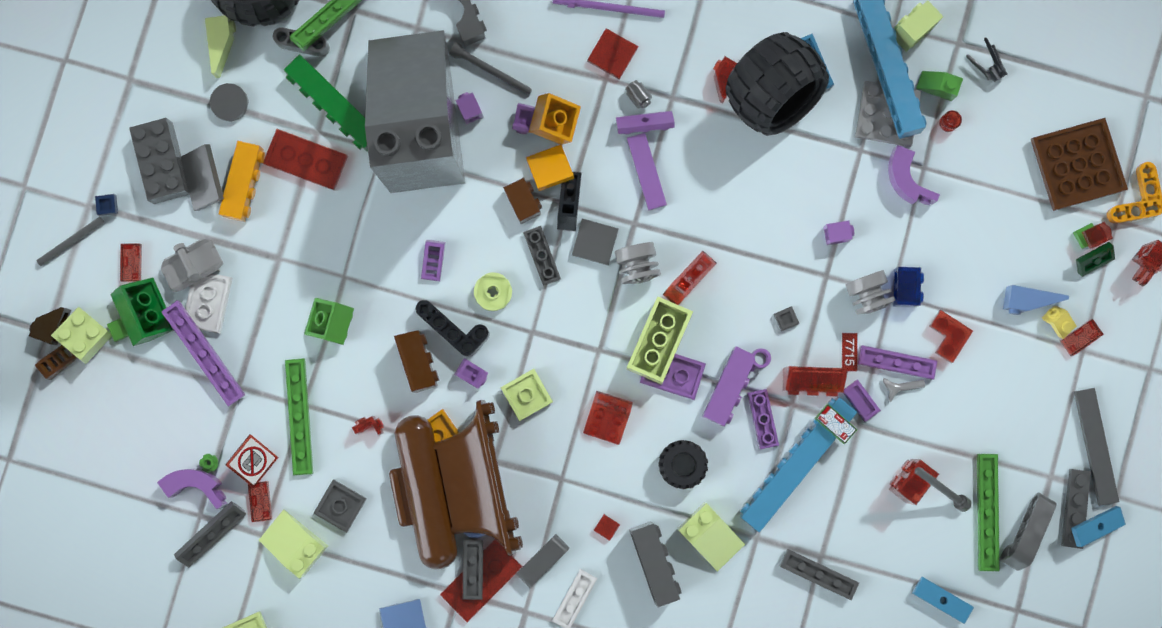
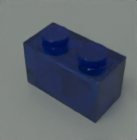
M896 267L894 269L893 296L895 301L893 302V307L921 306L924 299V293L921 291L924 273L921 272V267Z

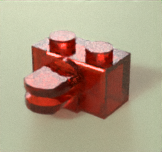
M1160 240L1142 245L1132 259L1140 265L1132 280L1135 282L1139 281L1138 284L1142 287L1150 281L1154 274L1162 271V242Z

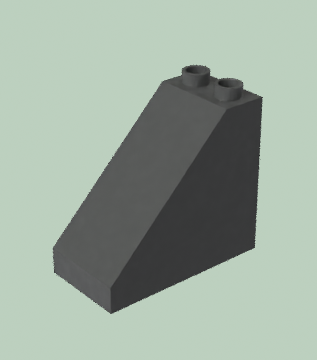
M444 30L368 40L365 132L370 168L390 193L465 183L448 47Z

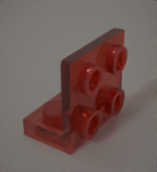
M596 391L583 433L619 445L633 402Z

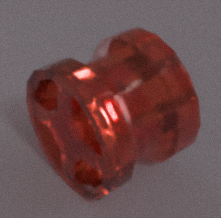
M954 110L946 112L939 120L940 128L945 132L954 131L962 123L961 115Z

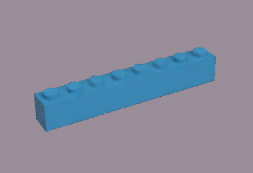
M853 0L899 139L921 134L926 128V118L921 114L920 101L915 96L914 83L909 79L908 66L903 61L902 48L896 41L897 34L891 26V16L886 11L885 0Z
M840 397L831 398L827 403L848 422L857 413ZM815 419L813 420L815 424L812 428H807L802 433L801 437L803 439L799 444L795 443L789 449L790 455L786 459L782 458L777 464V471L774 474L771 472L764 480L766 483L762 489L758 488L752 495L754 499L751 503H746L741 508L740 512L742 514L739 517L757 532H761L835 441L836 437Z

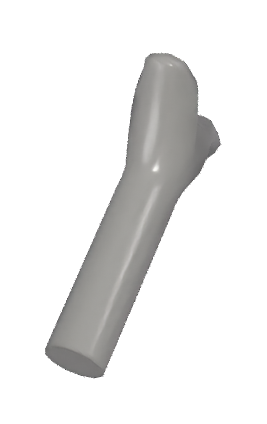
M883 378L885 386L890 391L888 397L890 402H892L899 391L925 387L924 380L897 384Z

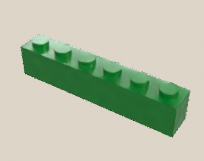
M299 54L284 69L287 74L285 78L292 85L296 83L300 87L299 91L306 98L310 96L314 100L312 104L319 111L323 109L327 113L325 117L332 124L337 122L341 126L339 130L346 137L350 135L354 139L352 143L359 150L363 148L367 152L365 117Z

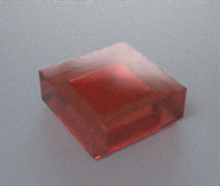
M603 514L594 531L610 541L620 524Z

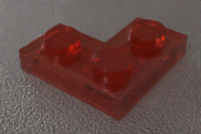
M942 310L938 311L929 327L945 337L935 353L948 362L953 363L973 330Z

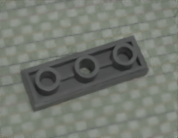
M538 226L523 232L543 286L561 280L542 227ZM541 252L546 254L542 259L538 257Z

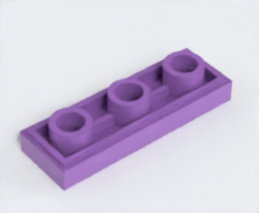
M672 111L616 117L618 134L627 135L634 132L675 128Z
M767 389L747 393L759 449L779 446ZM763 415L767 419L765 423L760 420Z

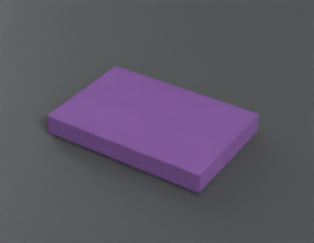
M675 354L662 385L641 376L640 383L695 400L706 363Z

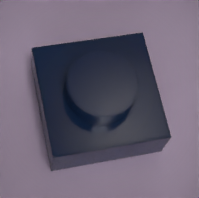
M115 194L95 196L96 213L98 216L118 214L117 196Z

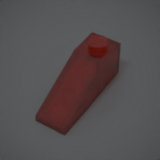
M702 251L672 282L663 295L670 302L679 305L717 262Z

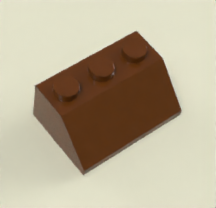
M417 330L395 335L394 339L411 392L418 393L438 386L437 381L440 380L437 371H433L431 363H434L431 352L426 350L425 345L428 342L425 334H421Z

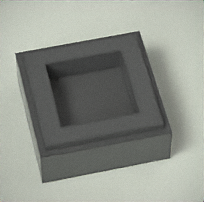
M792 306L774 313L781 331L800 324Z

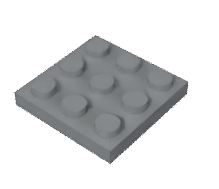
M865 81L855 138L911 147L914 135L899 139L881 84ZM914 90L915 96L920 101L921 91Z

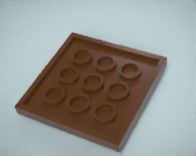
M1106 118L1030 139L1053 211L1128 190Z

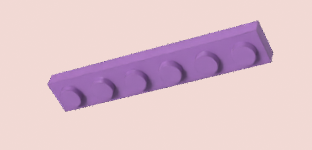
M176 301L164 309L162 314L227 406H231L245 396L241 387L181 302Z

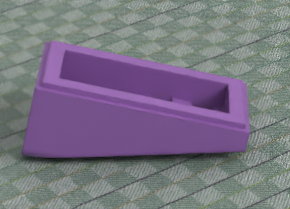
M426 240L421 279L440 281L446 242ZM430 247H437V248H440V251L429 250V249H430ZM429 254L438 255L439 259L428 258ZM427 263H438V267L429 266ZM426 270L437 271V274L426 273Z

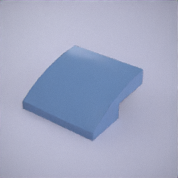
M420 599L379 608L383 628H426Z

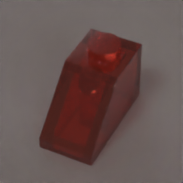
M724 56L722 61L718 59L713 68L715 70L713 77L721 103H724L727 98L725 90L727 80L737 64Z

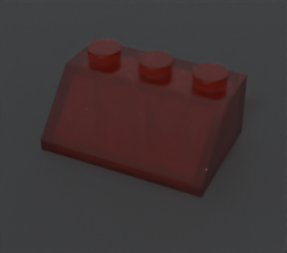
M785 367L783 368V391H788V395H799V392H807V396H819V392L826 393V396L838 397V393H844L848 368Z

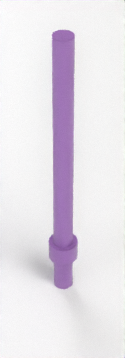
M553 0V4L567 5L568 8L583 7L664 18L665 10L589 0Z

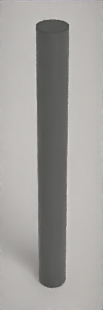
M99 216L37 259V263L40 266L44 265L102 225L104 220Z

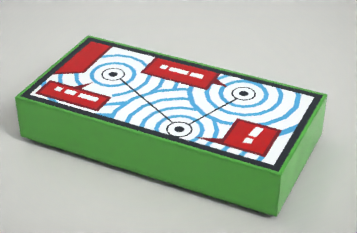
M826 404L814 418L843 444H846L857 431L851 423L829 404Z

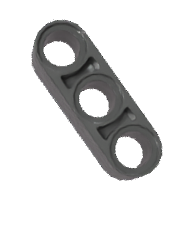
M279 27L273 32V40L282 49L319 57L326 56L329 53V44L323 36L303 51L290 39V35L296 30ZM282 35H287V38H286L285 41H283V42H280V41H279V38H280ZM318 43H324L321 49H315Z
M555 534L516 575L529 588L532 587L569 550V547Z

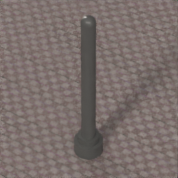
M455 42L451 47L449 55L455 59L463 58L525 94L532 92V89L466 52L460 43Z
M917 467L915 469L916 475L951 499L954 507L959 511L966 512L970 509L971 500L968 497L957 495L922 468Z

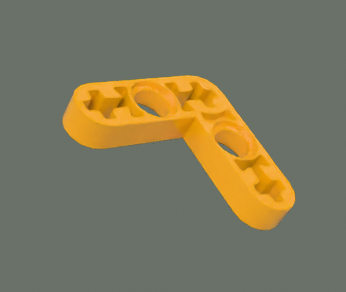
M1142 163L1136 169L1142 201L1110 208L1107 212V218L1111 223L1117 224L1146 219L1162 214V192L1157 169L1153 163ZM1143 169H1149L1150 173H1143ZM1152 178V180L1144 182V180ZM1148 184L1152 185L1155 189L1152 195L1146 192ZM1153 205L1158 207L1157 210L1146 211V208ZM1133 206L1139 208V216H1134L1131 213ZM1125 211V215L1119 217L1113 215L1115 212Z

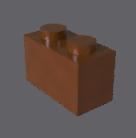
M522 178L503 187L520 224L541 215L540 209H542V205L538 198L534 199L532 195L534 189L530 181L526 182Z

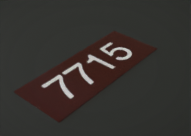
M842 333V371H857V333Z

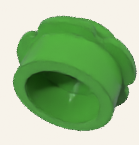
M205 454L200 459L199 466L206 473L213 472L218 467V458L215 455Z

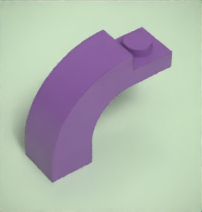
M897 145L892 151L888 164L891 185L896 193L910 204L920 199L919 202L922 204L933 205L938 201L940 194L919 186L912 179L910 165L915 152Z
M199 469L174 471L157 482L168 498L175 497L187 487H196L205 493L216 509H222L228 504L225 501V494L221 490L216 489L222 482L211 473H206Z

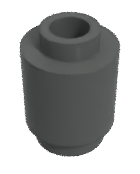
M635 80L625 88L627 91L626 95L637 109H644L651 104L652 96L641 82L639 83Z

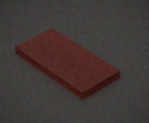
M276 129L263 164L335 191L348 155Z
M494 539L483 550V599H463V572L440 595L468 622L523 566L513 556H508L503 545L497 539Z

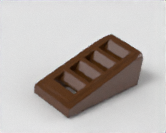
M61 345L38 361L35 366L45 379L52 380L74 362L77 357L73 353L69 357L64 351L66 348ZM59 354L65 359L64 362L59 358ZM53 359L57 362V367L52 362ZM45 365H48L51 368V371H49Z

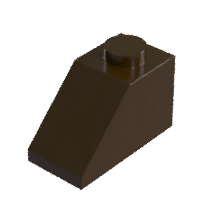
M60 307L37 317L30 325L29 337L51 345H58V341L51 335L69 317L72 310Z

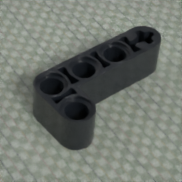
M421 300L416 305V313L466 357L473 356L490 336L488 328L482 324L475 325L466 335L427 300ZM423 305L425 307L428 306V310L433 313L431 318L427 313H422L421 307ZM438 317L444 319V324L441 327H436L434 324L435 319ZM480 328L486 332L485 336L481 339L475 335L476 331ZM451 330L458 331L457 339H449L448 335ZM465 343L472 344L473 349L471 352L465 353L463 351Z

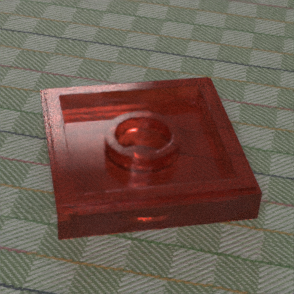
M606 28L587 62L620 80L639 46Z

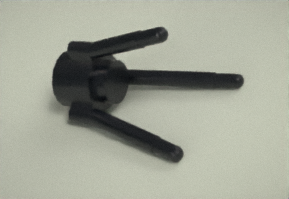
M985 37L984 41L995 63L988 68L990 72H987L969 54L966 55V58L986 76L987 80L992 78L995 82L1008 73L1001 62L995 45H991L988 38Z

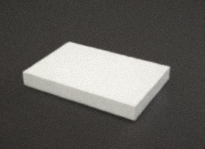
M210 274L190 285L185 309L200 330L221 334L232 277Z

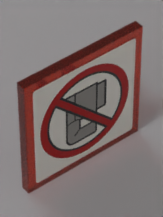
M249 434L226 462L225 466L254 488L279 457Z

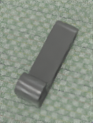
M1037 493L1032 498L1013 544L1008 545L1003 550L1000 561L1017 571L1031 565L1056 509L1057 503L1041 493Z

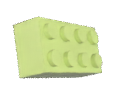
M657 296L627 365V370L662 385L693 311Z

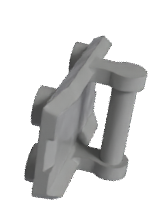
M200 239L185 247L184 243L175 245L173 247L175 254L164 259L161 271L170 289L173 292H178L217 271L223 265V261L212 240Z

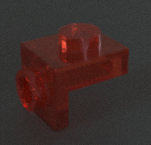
M1105 221L1082 232L1089 249L1113 239L1111 228L1106 225Z
M371 416L368 419L363 417L355 422L356 425L352 427L355 434H360L372 426L378 435L384 433L382 430L384 425L381 419H376L375 416Z

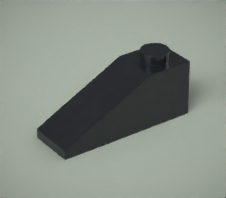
M573 172L574 179L561 183L557 230L576 231L582 172Z

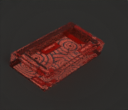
M121 244L120 282H136L141 280L142 244Z
M1090 319L1068 334L1064 339H1061L1060 342L1069 355L1074 356L1104 334L1096 322Z
M269 481L256 482L254 485L248 483L251 521L272 520Z

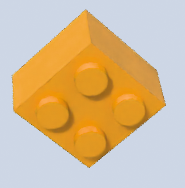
M550 93L540 95L537 98L529 132L561 145L571 143L581 106Z

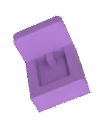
M518 103L512 129L516 130L519 134L530 133L529 128L535 107Z
M464 358L454 375L479 389L486 382L488 372Z

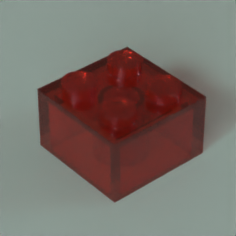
M921 459L906 460L901 467L902 472L899 476L895 475L889 483L891 486L888 490L907 504L917 505L931 486L915 474L917 467L922 468L935 479L939 475L938 472Z

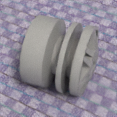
M653 242L631 245L615 251L617 264L627 266L619 271L620 275L629 274V276L621 278L622 284H639L661 275L660 269L651 270L659 265L658 262H649L650 258L656 256Z
M884 270L845 284L849 296L859 295L860 299L852 303L853 306L861 303L863 305V308L855 310L857 315L878 311L895 301L894 296L887 299L884 297L885 294L892 292L891 289H881V286L888 282Z

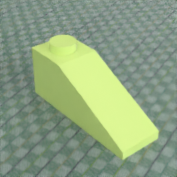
M225 15L205 18L211 74L216 78L221 77L234 41V32H236L235 22Z

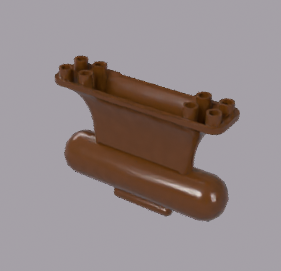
M477 401L476 413L471 423L458 434L435 442L431 423L425 417L419 415L403 418L395 429V439L401 467L392 469L389 472L398 522L402 527L413 525L419 557L428 568L444 569L455 561L457 545L454 534L480 533L491 536L503 545L508 556L516 554V550L523 548L522 537H514L513 531L519 528V522L517 517L510 518L509 510H507L493 443V434L499 433L498 422H490L489 417L490 414H495L493 402Z

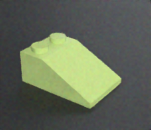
M705 502L677 528L717 572L745 545Z
M285 510L279 514L259 539L279 562L299 579L306 575L328 547L325 542Z

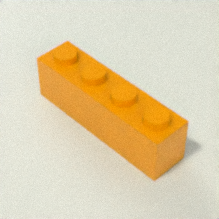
M237 141L223 194L224 199L219 210V215L242 222L249 218L251 213L250 202L251 199H254L256 193L254 188L255 182L260 178V163H263L265 158V152H263L264 149L261 146Z

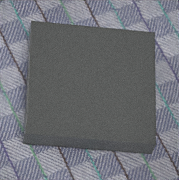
M582 218L572 256L609 266L619 228Z
M333 479L313 514L347 533L367 498Z

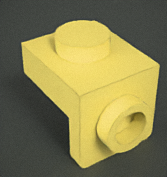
M1053 306L1042 316L1043 321L1049 323L1057 336L1062 339L1077 327L1068 311L1058 306Z

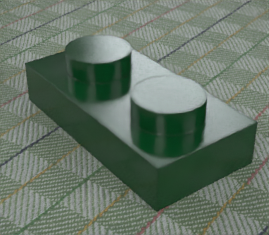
M1107 242L1077 258L1078 274L1083 277L1115 260L1114 245Z

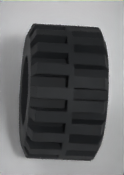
M678 440L672 442L663 449L659 457L658 466L660 474L669 485L675 488L687 489L699 485L702 479L705 478L706 471H708L706 453L699 445L691 441ZM679 453H687L694 460V469L687 476H679L672 469V460Z

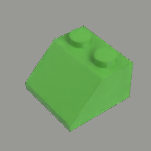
M315 298L304 334L344 345L348 328L353 318L354 308L337 302Z

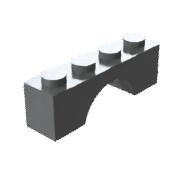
M458 0L464 7V13L456 27L466 47L485 39L484 32L487 29L483 20H478L477 15L479 11L476 4H471L470 0Z

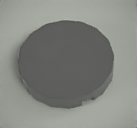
M226 83L219 85L210 96L211 110L222 120L231 122L238 120L247 111L249 103L247 94L241 87L235 84Z

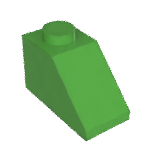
M922 71L916 89L952 101L958 96L963 78L947 72Z

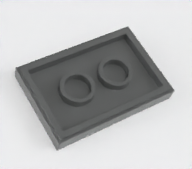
M204 144L181 156L194 211H200L223 200L210 144Z

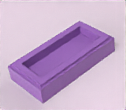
M858 379L842 390V393L864 422L881 411Z

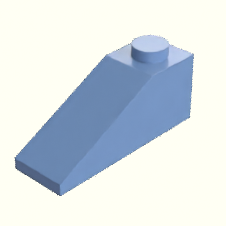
M1010 285L1006 287L1003 309L1009 310V314L1020 315L1022 312L1068 300L1069 295Z

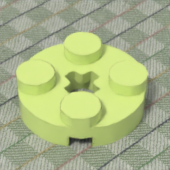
M487 273L476 282L474 297L483 309L498 311L504 309L510 302L512 287L502 274ZM492 287H496V291H499L498 295L496 294L494 297H491V294L488 293V290H491Z

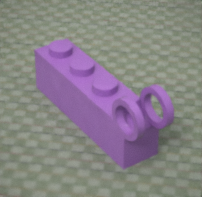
M735 346L702 417L721 426H725L726 423L730 424L734 415L731 411L734 406L737 407L740 403L742 396L739 394L742 388L746 389L750 381L747 378L750 371L754 372L755 368L761 369L768 366L771 362L770 353L762 348L750 353ZM758 352L765 355L766 361L763 365H759L755 361V355Z

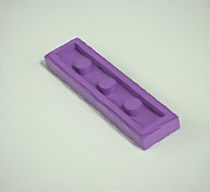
M642 133L628 137L627 142L648 211L666 206L667 203L646 134Z
M861 345L858 365L931 380L935 378L938 362L937 360Z

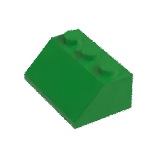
M153 277L120 285L110 294L133 346L150 342L174 331L162 314V311L167 307Z

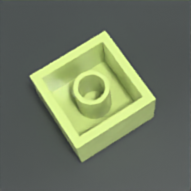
M928 0L923 5L920 2L912 9L908 16L905 15L894 27L897 34V43L908 52L943 18L942 14Z
M80 307L51 335L85 364L112 337L110 332Z

